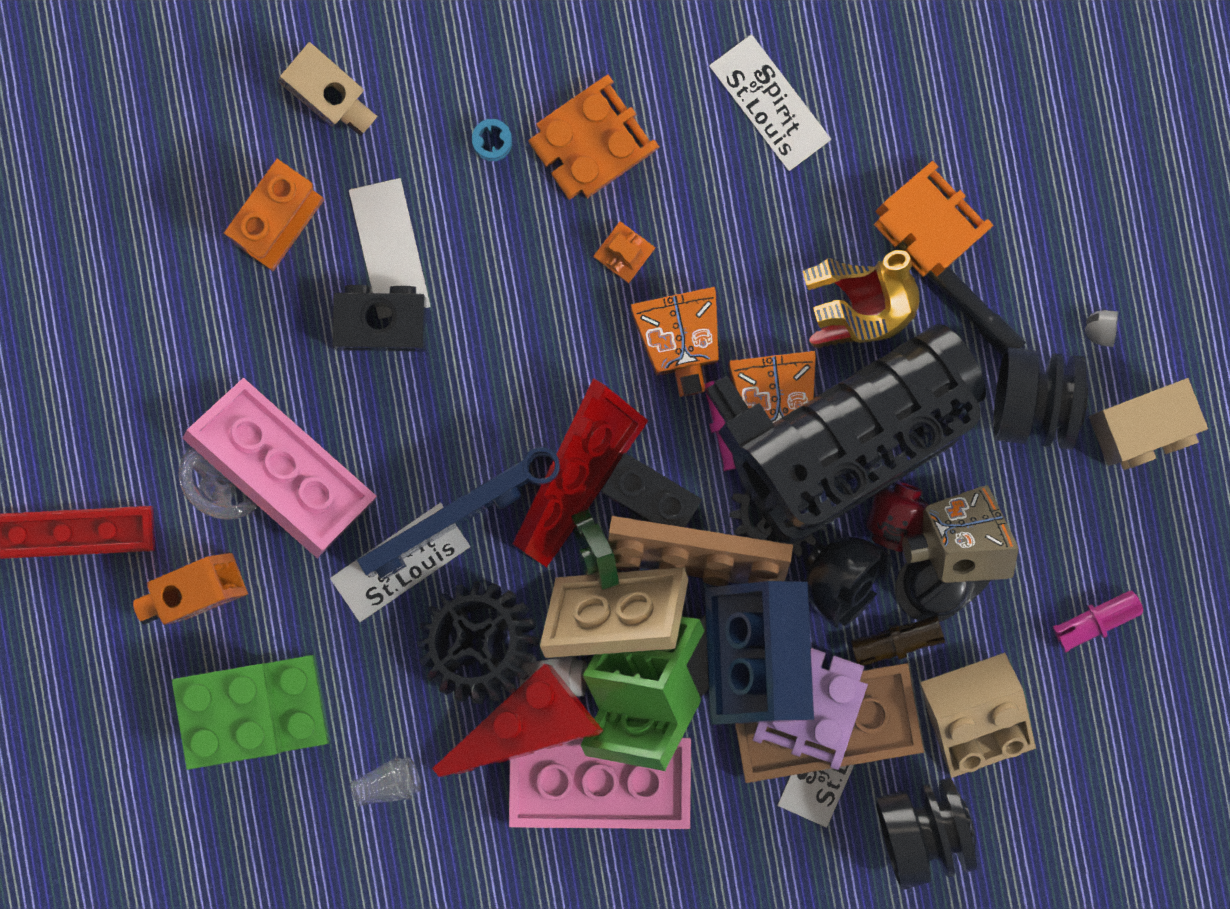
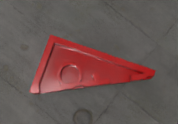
M543 664L432 769L438 777L462 774L473 771L474 768L523 757L533 754L535 751L562 746L563 743L580 738L598 736L603 732V729L552 665Z

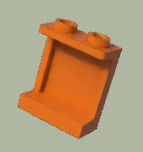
M277 158L224 234L241 250L271 271H274L325 199L313 190L312 182Z

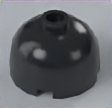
M850 536L836 539L827 546L823 544L817 546L806 562L809 570L805 582H808V600L812 608L836 628H838L839 623L843 626L850 624L868 607L877 595L876 592L870 591L877 577L885 582L892 565L891 556L865 539Z

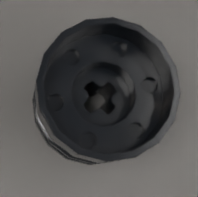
M1005 348L995 394L993 415L994 440L1025 444L1031 433L1032 426L1038 425L1041 446H1051L1057 428L1059 448L1072 450L1077 442L1079 430L1084 423L1087 410L1088 383L1086 380L1085 358L1083 356H1070L1064 374L1062 354L1054 353L1049 360L1046 372H1040L1037 351Z
M950 777L939 780L941 797L939 802L936 801L931 786L928 783L921 785V807L914 808L910 797L904 790L875 798L885 845L901 890L930 883V861L938 859L947 877L955 876L953 854H957L964 872L977 870L975 855L976 836L965 801L957 792L956 786Z

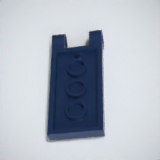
M537 447L530 450L521 462L357 559V562L366 576L374 577L378 575L383 580L393 576L407 567L403 560L404 558L494 504L499 510L513 504L523 497L519 489L529 483L536 487H541V485L552 482L558 476L560 470L557 455L546 447ZM539 457H548L555 462L553 473L545 479H537L530 474L532 462Z

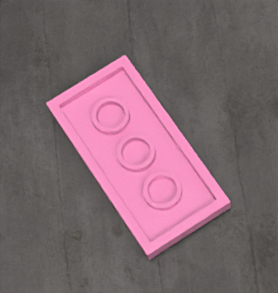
M242 378L191 425L182 438L316 558L377 497L245 378Z
M584 738L563 743L562 746L541 749L533 754L510 760L509 827L690 829L691 738L681 739L665 771L585 756L581 747Z

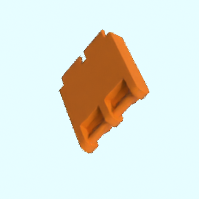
M609 74L536 123V127L540 132L528 140V143L545 167L550 166L557 160L561 161L563 165L554 170L551 175L569 200L581 192L588 199L660 148L655 140H649L634 119L637 114L633 108L627 109L611 86L614 81ZM602 91L607 94L620 114L618 116L609 105L607 99L602 95ZM624 124H628V126L631 128L635 136L643 145L642 148H640L637 145L633 136L628 132Z
M931 161L875 211L880 218L873 224L894 247L904 241L908 246L905 252L909 254L912 266L922 277L929 271L939 276L994 226L989 219L984 222L965 202L964 198L966 195L961 190L956 192L936 171L939 166L934 161ZM928 177H930L946 193V195L950 198L949 200L928 179ZM956 206L978 227L977 229L957 210Z

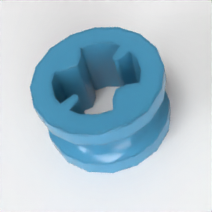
M486 119L475 127L472 134V144L480 158L486 161H499L509 154L512 147V135L508 126L502 121ZM492 129L499 130L501 132L500 141L503 143V146L497 151L494 146L492 147V152L484 150L485 142L481 135L487 130L490 134H492Z

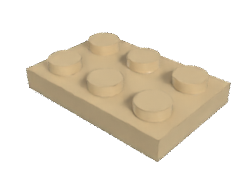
M684 567L618 572L619 584L602 590L595 575L556 577L540 643V648L545 658L675 649L689 580Z

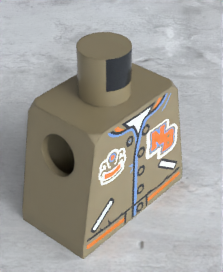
M988 485L928 505L923 510V532L905 536L902 539V548L906 561L914 563L930 559L939 580L945 583L1008 579L1014 576L1019 547Z

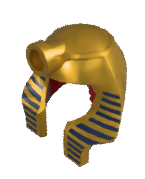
M902 250L892 251L885 256L883 262L878 261L875 267L849 265L828 258L815 267L803 270L808 290L835 283L847 294L852 303V308L844 300H836L813 307L819 328L822 329L821 331H816L810 337L809 342L815 348H822L823 346L828 347L831 344L837 345L838 343L844 344L845 342L851 343L853 341L864 343L891 338L900 333L915 318L920 302L918 286L914 277L909 272L912 267L909 254Z

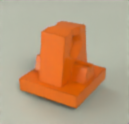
M619 221L593 258L629 284L656 247Z

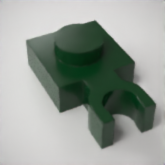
M589 510L571 515L572 521L577 528V531H574L575 537L583 547V549L578 550V554L586 575L594 574L602 590L618 585L619 579L614 552L599 525L595 524Z

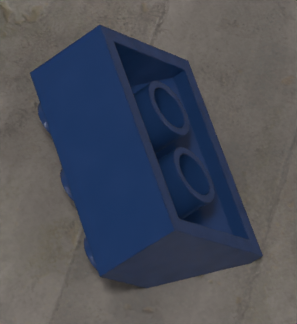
M763 581L705 588L711 725L814 720L808 582Z

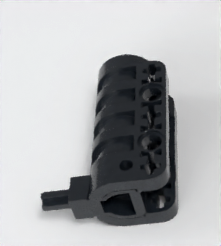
M935 324L774 423L771 422L760 403L750 409L748 408L728 376L716 381L713 385L706 388L705 392L726 422L718 433L734 455L733 459L736 469L748 493L774 533L785 542L796 543L804 540L951 448L960 437L978 423L980 418L979 403L986 397V386L981 370L965 343L947 326ZM964 412H967V414L962 418V422L960 420L959 415L963 414ZM946 423L947 425L942 429L941 424ZM930 432L932 440L925 445L921 437ZM899 444L903 452L894 457L893 449ZM882 460L884 461L885 465L878 467L867 475L866 470L876 466ZM856 478L858 486L852 490L848 482ZM825 491L828 499L821 503L819 495ZM831 501L836 504L835 507L831 505ZM809 505L811 507V510L814 512L813 514H811L810 512H806L804 514L800 513L801 511L805 510ZM788 518L795 526L787 528L784 521Z

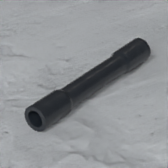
M902 241L895 248L905 251L908 246ZM949 267L939 276H936L932 271L926 274L947 298L978 328L979 333L1001 356H1003L1005 348L1020 349L1026 343L999 314L994 313Z

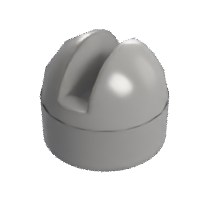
M1101 310L1092 313L1086 321L1085 332L1087 337L1095 344L1114 347L1118 312Z

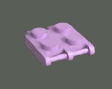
M811 648L814 720L758 723L752 741L762 743V740H766L792 749V755L800 757L801 753L830 762V768L839 770L868 684L860 682L864 666L833 656L829 670L822 669L821 665L825 652ZM770 727L796 736V739L794 741L770 733L766 729ZM808 740L834 749V754L805 745V741Z

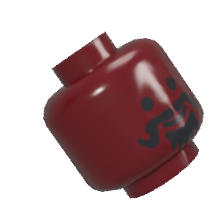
M897 482L895 488L887 487L875 495L865 523L867 529L873 534L872 541L888 549L903 552V537L923 532V510L929 504L920 498L921 489L904 482Z

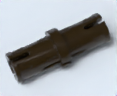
M937 615L902 626H898L897 623L888 625V630L850 640L857 664L863 666L896 656L898 660L907 658V653L945 643Z

